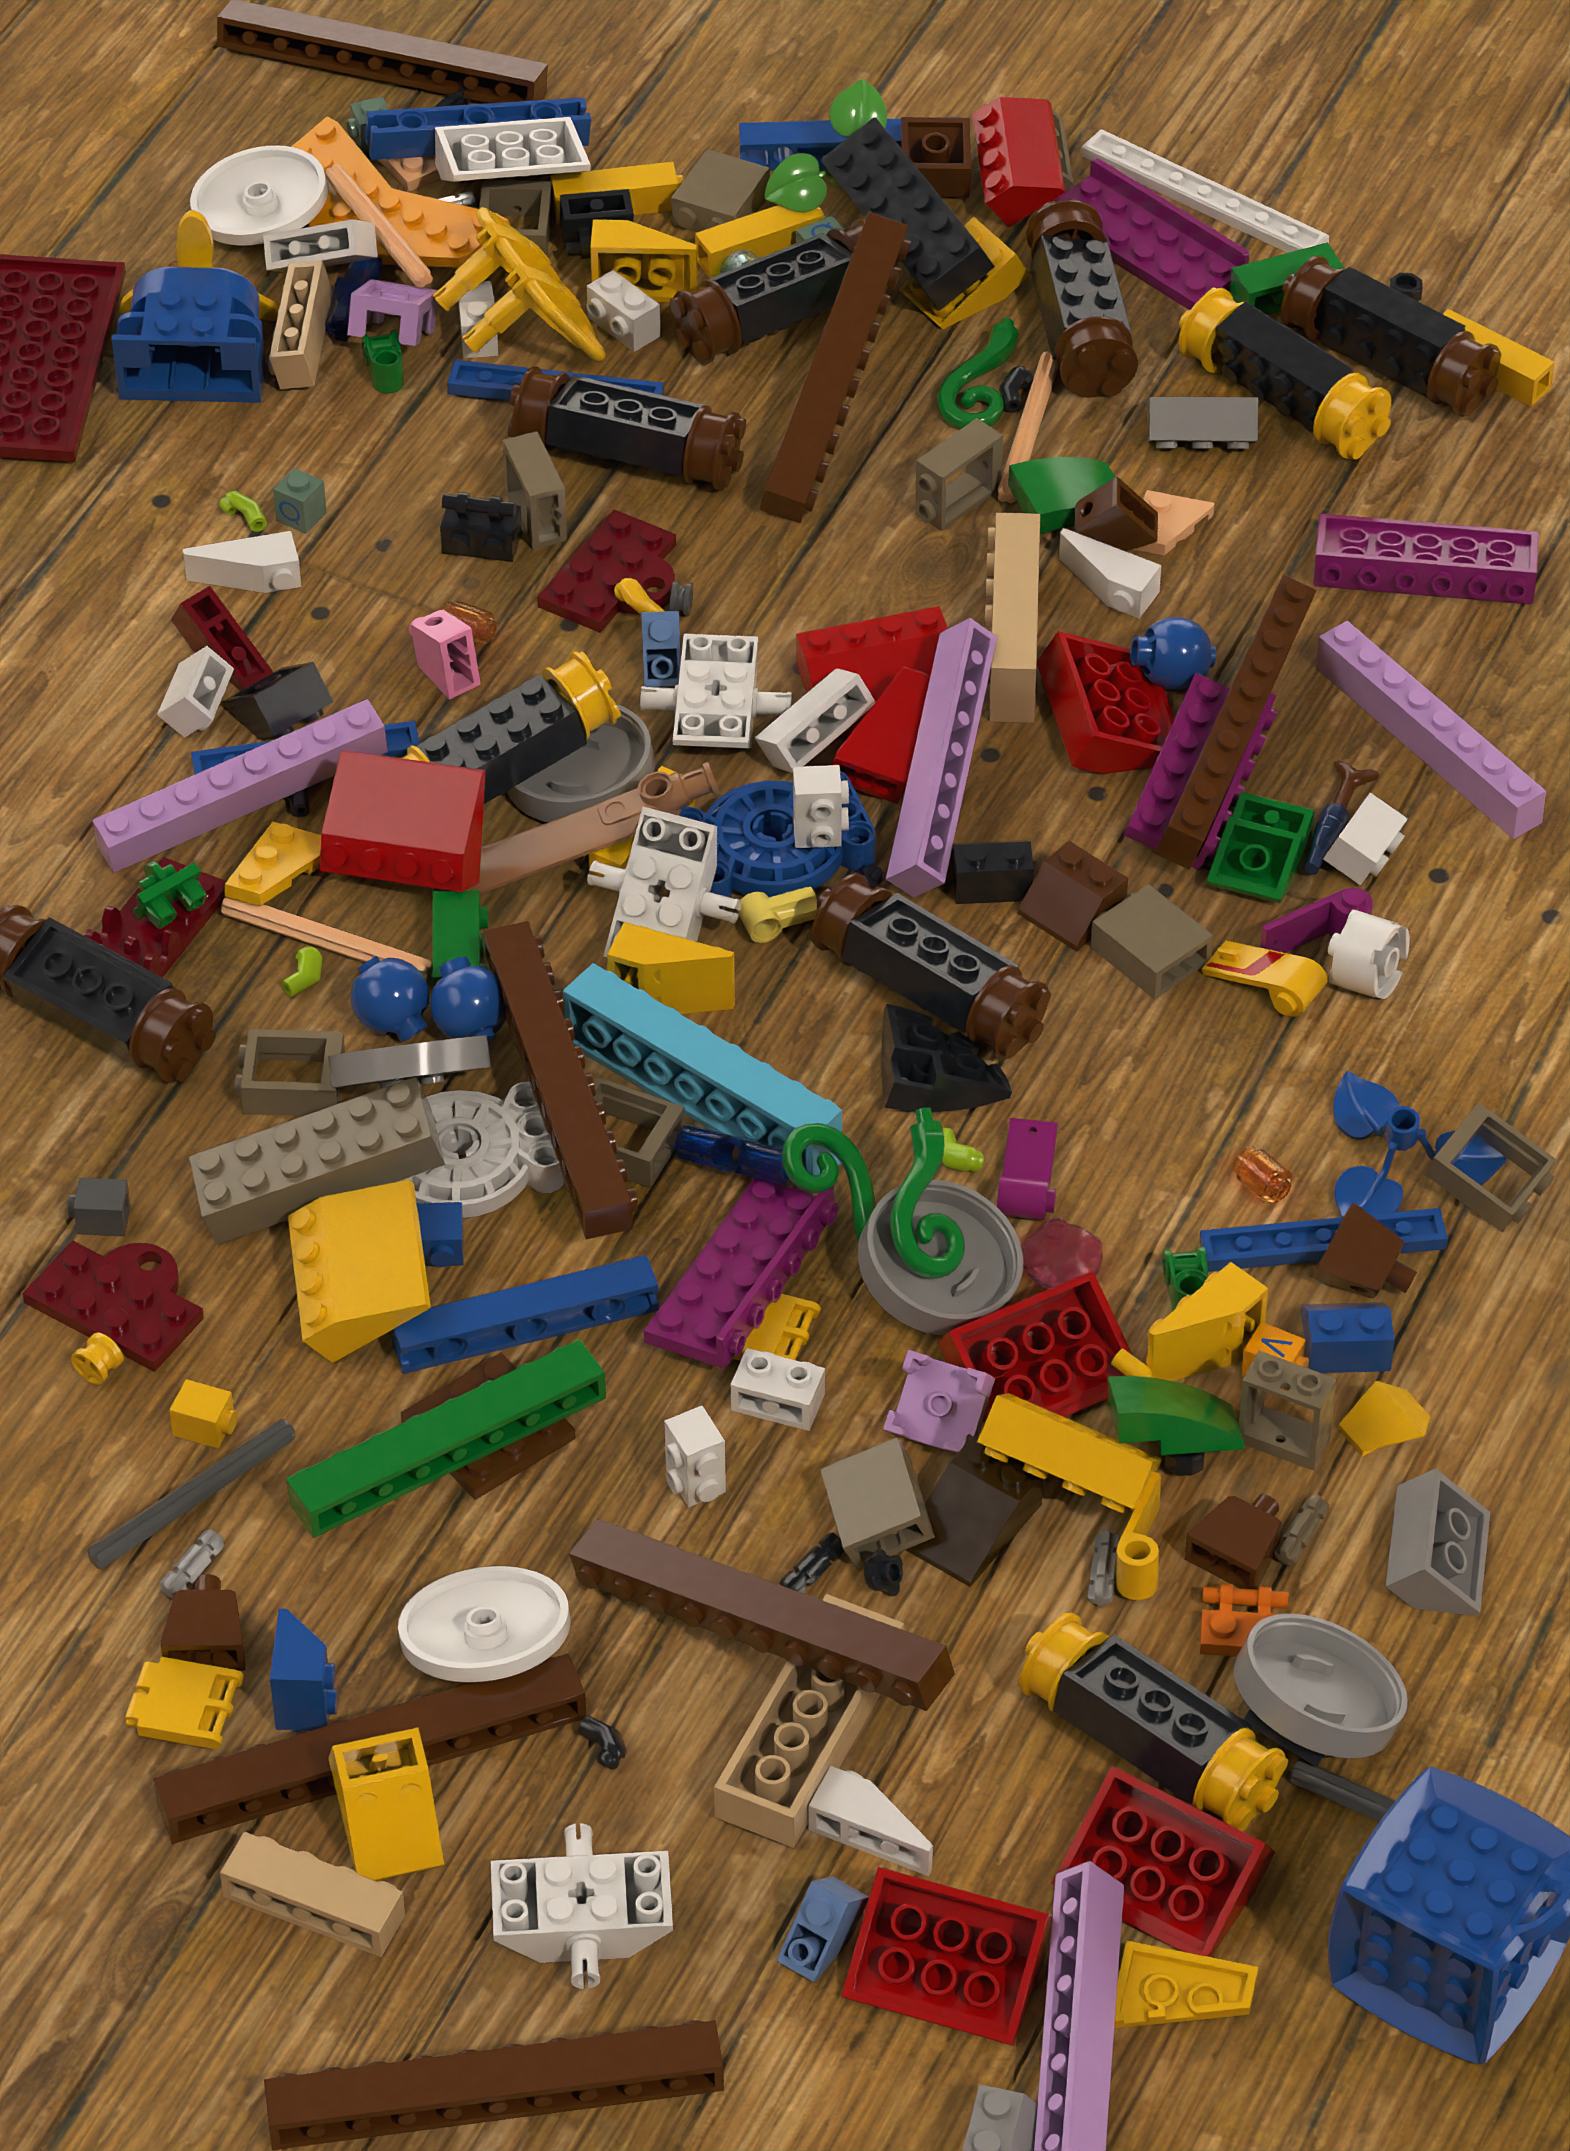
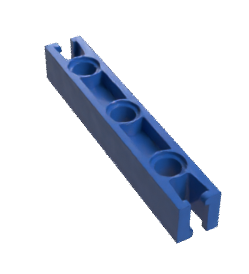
M584 97L367 111L365 141L366 145H370L369 155L371 160L435 156V127L570 117L582 146H589L591 116L590 113H585L587 105Z
M901 118L887 119L885 129L900 146ZM830 120L739 123L740 159L769 167L770 171H774L783 160L797 153L814 156L818 161L819 169H827L821 159L848 138L839 135L833 129Z
M642 1255L430 1308L393 1329L392 1344L402 1373L407 1374L658 1311L659 1302L655 1295L659 1292L658 1283L647 1255Z

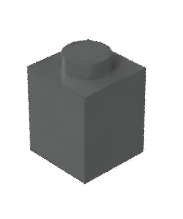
M79 1178L76 1194H70L68 1201L69 1218H75L77 1234L125 1237L131 1207L127 1180Z

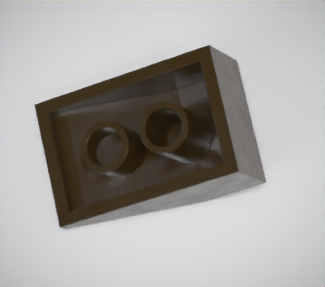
M973 1436L950 1461L925 1502L935 1538L905 1549L969 1587L973 1585L1040 1508L1043 1490V1479L1022 1470L1025 1465L1023 1462L1010 1456L1006 1463L984 1453L986 1446L978 1443L979 1438Z

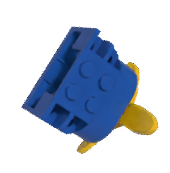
M189 210L180 219L176 238V257L179 267H161L147 272L136 282L134 289L128 292L120 303L117 335H112L119 399L261 403L266 362L262 323L259 319L277 322L280 305L258 293L254 285L239 273L228 269L212 267L213 237L207 220L198 211Z

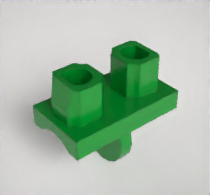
M153 861L144 866L146 878L138 882L142 892L137 894L138 906L133 909V913L139 920L147 917L158 929H161L176 918L177 912L171 906V902L179 899L187 911H193L202 906L205 902L206 893L198 881L201 870L195 862L176 872L171 864L164 868H161L159 864Z

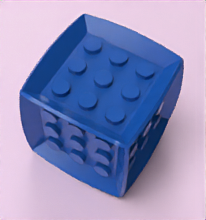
M1435 1767L1426 1768L1404 1790L1380 1820L1356 1857L1340 1888L1332 1914L1328 1938V1965L1332 1985L1360 2006L1401 2031L1457 2057L1476 2064L1486 2063L1530 2010L1551 1976L1570 1938V1836L1529 1809L1493 1790Z

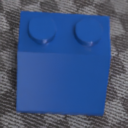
M1384 1302L1301 1305L1304 1339H1306V1355L1309 1358L1308 1369L1319 1373L1391 1371L1394 1333L1391 1310Z
M278 1609L270 1674L276 1730L312 1731L328 1726L329 1714L336 1715L338 1710V1689L334 1688L336 1676L335 1663H328L326 1645L288 1609Z

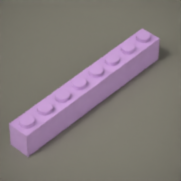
M971 618L941 632L939 635L886 880L912 897L919 896L945 883L997 636Z
M1349 621L1319 636L1316 668L1512 839L1519 837L1542 823L1546 790Z
M366 699L93 819L97 846L112 872L120 871L335 776L340 751L342 750L376 755L387 753L385 726L370 701Z
M1091 1861L1056 1874L1034 2151H1106L1124 1885Z

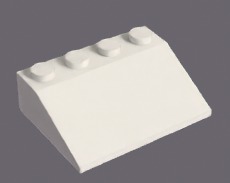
M570 117L435 127V165L441 180L460 182L464 180L590 171L591 164Z

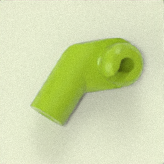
M235 490L226 492V497L220 500L219 505L224 513L227 512L231 516L237 510L243 513L252 531L259 532L267 526V520L258 502Z
M312 946L301 948L297 952L295 958L298 959L297 972L281 981L282 989L290 998L317 983L321 978L322 955Z
M943 1128L945 1142L943 1164L950 1169L958 1171H979L984 1164L982 1152L975 1150L972 1146L957 1143L954 1131L950 1128Z

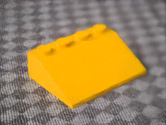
M404 1180L319 1197L288 1215L302 1341L331 1363L338 1361L431 1308L415 1187L412 1181Z
M1012 1394L996 1396L977 1441L986 1446L984 1451L986 1455L1006 1463L1010 1456L1025 1462L1022 1470L1042 1479H1046L1048 1473L1064 1479L1062 1483L1063 1488L1085 1496L1087 1490L1103 1496L1101 1504L1121 1513H1124L1126 1506L1135 1509L1152 1472H1157L1162 1461L1159 1457L1126 1443H1119L1117 1439Z

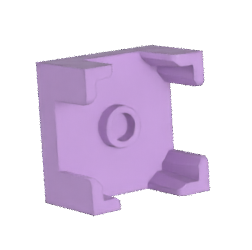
M370 279L351 293L347 335L363 337L366 334V324L371 322L382 323L385 314L400 315L399 342L405 345L416 346L420 343L421 331H425L426 334H432L435 331L437 301L433 297V293L438 290Z
M908 1350L902 1370L907 1372L908 1375L896 1412L889 1410L883 1430L893 1435L958 1454L973 1436H978L995 1378L982 1371L972 1368L965 1369L935 1360L928 1355Z

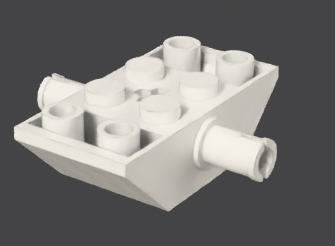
M684 634L679 684H675V688L641 686L640 709L674 711L673 745L751 748L754 718H757V714L782 715L791 707L792 693L758 692V688H756L758 637Z
M643 806L626 869L593 861L589 870L602 873L604 877L588 874V885H595L619 892L603 957H607V953L624 922L648 927L652 930L697 942L704 915L729 921L732 924L737 921L739 914L726 911L724 907L740 910L741 900L710 892L717 867L716 825ZM665 886L666 889L670 890V895L661 899L660 890L661 887Z
M580 1823L581 1839L579 1840L576 1839V1824H572L564 1830L566 1857L491 1861L493 1936L495 1942L539 1963L571 1961L572 1985L584 1989L583 1973L587 1972L589 1989L600 1983L599 1959L630 1958L673 1931L668 1851L593 1855V1830L589 1825Z

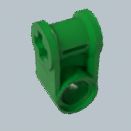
M391 330L390 334L372 337L365 334V336L361 337L362 351L373 387L381 393L399 391L404 386V372L397 330Z
M1204 1246L1197 1247L1196 1251L1171 1253L1170 1249H1163V1276L1165 1285L1168 1287L1173 1312L1183 1297L1193 1295L1203 1286L1208 1278L1207 1256Z

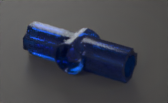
M382 258L350 262L345 276L337 278L333 292V305L325 321L326 331L331 333L336 340L347 341L351 336L347 335L351 293L370 279L378 280L383 269Z
M685 1124L680 1133L677 1134L674 1147L677 1151V1158L715 1167L722 1172H735L782 1185H788L790 1179L782 1163L783 1148L756 1142L749 1137H736ZM735 1147L739 1151V1158L736 1163L732 1157Z

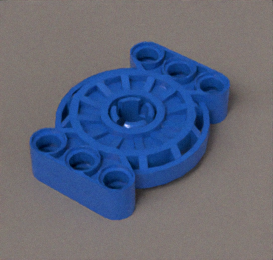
M840 771L841 781L848 780L849 804H842V808L848 807L849 830L842 831L841 846L795 848L792 782L761 781L743 785L717 799L708 809L707 813L695 807H683L678 816L717 826V867L710 892L732 898L734 890L745 895L752 892H764L768 897L804 887H812L814 890L828 881L839 869L840 865L851 871L859 872L867 864H874L875 828L848 776Z

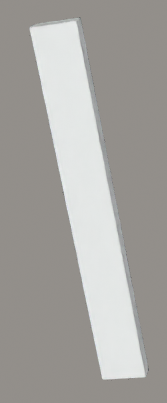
M1102 129L1081 148L1082 157L1091 161L1097 157L1140 184L1287 253L1327 242L1329 244V235Z

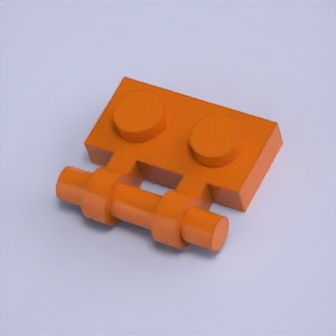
M1220 1583V1587L1203 1586L1202 1603L1219 1604V1610L1202 1609L1200 1654L1238 1656L1252 1628L1262 1619L1277 1615L1271 1614V1608L1288 1609L1289 1592L1272 1591V1586H1259L1258 1590L1233 1588V1584ZM1232 1605L1256 1606L1257 1613L1232 1611Z

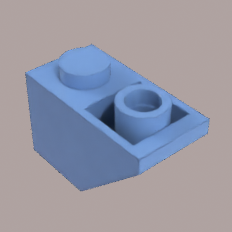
M679 611L641 612L644 686H675V684H679L681 665Z
M833 1876L812 1881L777 1961L809 1980L817 1981L853 1936L869 1896Z

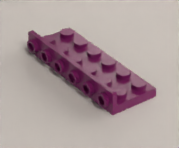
M1097 157L1091 161L1090 176L1054 200H1079L1094 207L1101 217L1102 231L1108 242L1113 263L1188 310H1191L1211 288H1223L1230 291L1232 268L1249 263V251L1241 245L1233 242Z
M1320 513L1313 584L1321 587L1532 604L1534 602L1537 576L1539 532Z
M1195 673L1123 835L1157 850L1228 695L1229 688ZM1273 693L1269 695L1205 840L1191 866L1197 870H1200L1206 857L1214 859L1221 841L1217 833L1218 831L1224 833L1228 818L1233 815V812L1229 811L1228 808L1230 805L1236 807L1239 795L1245 789L1239 782L1240 780L1247 782L1256 761L1250 759L1251 754L1259 755L1267 738L1261 731L1262 729L1269 731L1278 712L1272 708L1277 696Z
M755 1177L644 1329V1343L725 1369L732 1358L742 1352L746 1339L752 1330L760 1327L764 1319L765 1310L770 1302L776 1303L788 1279L791 1276H796L801 1262L808 1251H813L816 1248L822 1231L827 1225L833 1224L838 1212V1204L834 1202V1186L814 1196Z

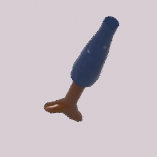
M1339 760L1334 762V767L1341 778V785L1333 803L1324 806L1318 816L1309 857L1304 867L1308 874L1316 875L1319 872L1324 861L1323 858L1348 824L1349 813L1346 808L1354 790L1363 784L1377 780L1379 777L1377 771L1373 769L1356 770L1345 762Z

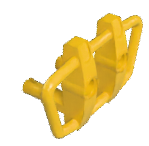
M485 207L479 208L476 212V217L483 229L477 234L476 239L482 247L455 271V275L445 285L433 293V297L446 311H449L470 290L474 291L500 266L509 273L505 281L511 289L484 313L485 317L461 336L467 346L476 354L479 353L480 349L499 332L502 334L531 308L553 329L575 347L581 349L593 361H603L606 356L605 350L597 340L588 317L581 309V303L561 282L557 273L552 268V263L547 255L532 240L520 234L492 211Z

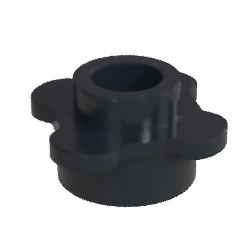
M882 1549L874 1552L873 1557L868 1559L864 1568L865 1581L870 1589L874 1591L884 1590L889 1596L898 1595L900 1592L899 1583L903 1576V1563L900 1556L886 1555V1552Z

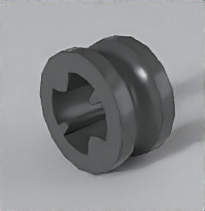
M674 581L671 589L670 611H683L684 615H690L693 602V583L681 586L678 581Z

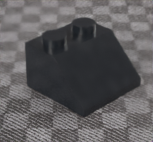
M314 662L282 667L223 701L225 707L258 739L273 737L274 740L293 732L292 725L301 720L304 723H308L321 717L324 714L322 708L333 702Z
M1031 841L953 843L951 862L956 904L1019 902L1024 899L1034 880Z

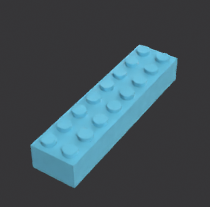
M592 963L563 990L564 1018H571L575 1034L573 1044L574 1046L580 1045L584 1055L649 1094L685 1107L686 1116L786 1176L787 1174L782 1163V1150L788 1135L795 1128L804 1124L821 1123L842 1132V1109L838 1108L834 1102L821 1098L806 1089L800 1082L793 1081L777 1072L768 1063L760 1062L745 1053L739 1046L730 1044L716 1036L707 1027L692 1022L682 1016L676 1009L667 1007L653 999L644 990L636 989L621 980L615 973L606 971ZM809 1145L802 1152L803 1166L812 1175L820 1174V1168L816 1161L822 1152L831 1154L838 1166L841 1162L832 1152L820 1145Z

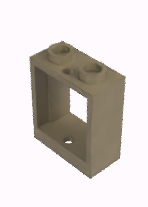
M483 179L480 208L485 207L503 216H539L538 230H516L538 245L548 257L553 210L552 181Z
M976 418L917 459L915 514L923 521L943 531L998 492L1002 478L1003 435ZM966 466L965 473L946 485L947 478Z
M538 432L504 439L505 493L509 502H515L517 506H521L522 529L532 549L567 541L565 487Z
M249 1029L247 1045H240L239 1068H243V1074H236L235 1098H242L243 1114L305 1116L339 1104L342 1087L332 1088L328 1056L345 1053L343 1032ZM258 1060L323 1062L321 1083L256 1081Z
M598 1077L594 1082L596 1095L593 1098L595 1102H602L606 1114L652 1130L638 1153L616 1145L617 1153L614 1154L616 1159H623L627 1180L651 1188L685 1134V1107Z
M1478 1102L1435 1155L1425 1175L1503 1232L1512 1220L1517 1224L1522 1221L1532 1207V1204L1528 1202L1532 1194L1535 1192L1541 1196L1555 1177L1549 1172L1557 1159ZM1476 1136L1532 1176L1509 1206L1453 1165Z
M1258 1351L1242 1381L1239 1427L1244 1445L1314 1471L1330 1442L1337 1379ZM1265 1393L1314 1410L1313 1424L1265 1407ZM1283 1439L1285 1442L1279 1443L1276 1440Z

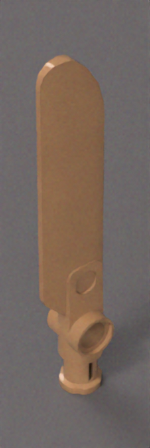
M703 763L702 768L680 775L678 772L670 775L665 772H652L644 776L638 788L481 847L480 881L467 890H479L480 895L625 841L636 833L643 806L679 815L683 807L690 805V800L709 793L714 795L720 793L709 763ZM431 888L432 895L433 891H451L438 888Z

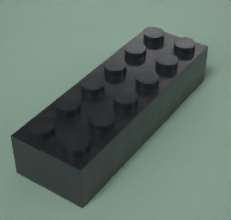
M876 117L872 118L821 159L822 163L865 218L868 212L909 225L905 239L910 240L911 244L905 261L900 260V262L939 311L995 267L981 246Z

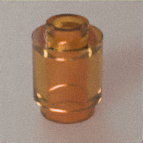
M449 601L444 605L442 610L471 627L475 646L481 647L486 642L492 640L496 631V622L492 612L462 601H456L455 603Z
M1251 1146L1244 1149L1236 1157L1232 1169L1236 1173L1237 1180L1261 1201L1269 1204L1274 1201H1281L1287 1196L1291 1189L1292 1174L1265 1150L1256 1149Z

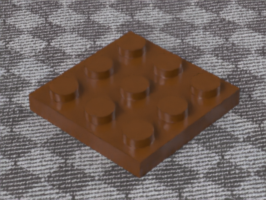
M500 1352L402 1411L401 1422L404 1423L412 1416L421 1415L434 1409L448 1399L457 1398L474 1390L486 1381L495 1380L512 1372L516 1367ZM564 1418L450 1474L476 1500L576 1439L575 1428Z

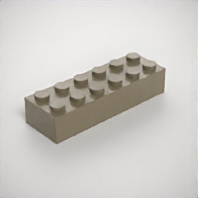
M417 1077L189 1156L201 1215L217 1245L287 1221L288 1215L319 1197L398 1182L445 1165L431 1106Z

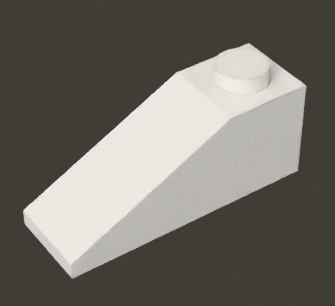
M483 281L474 291L470 290L458 301L461 336L485 317L484 313L495 304L491 281ZM497 335L480 349V352L477 354L467 346L461 337L463 358L498 356Z
M1065 528L1060 532L1059 559L1106 606L1140 619L1160 592L1161 565Z
M291 531L183 549L187 581L262 593L301 587L299 559Z
M830 1766L808 1805L809 1831L929 1876L932 1871L933 1845L870 1780L864 1779L856 1772L843 1771Z

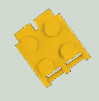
M781 1294L776 1303L770 1302L765 1310L762 1324L759 1328L752 1330L746 1339L742 1352L739 1355H735L732 1359L741 1361L746 1348L760 1352H770L776 1356L797 1361L796 1357L800 1347L806 1345L809 1339L807 1331L813 1318H817L820 1313V1305L813 1301ZM803 1316H805L800 1326L801 1319ZM791 1343H792L793 1345H792L791 1350H790V1352H789V1354H788V1356H787V1352H788L789 1347H790V1345H791Z
M161 1657L159 1663L144 1662L136 1684L137 1692L133 1693L125 1715V1724L137 1728L138 1736L209 1749H219L223 1742V1737L220 1734L225 1719L232 1715L234 1706L231 1702L236 1687H240L243 1683L244 1674L234 1669ZM226 1685H227L228 1687H227V1690H226V1693H225V1696H224L223 1693H224L225 1687H226ZM215 1716H216L217 1719H216V1722H215V1725H214V1728H213V1731H212L211 1728H212V1725H213V1722H214V1719H215Z

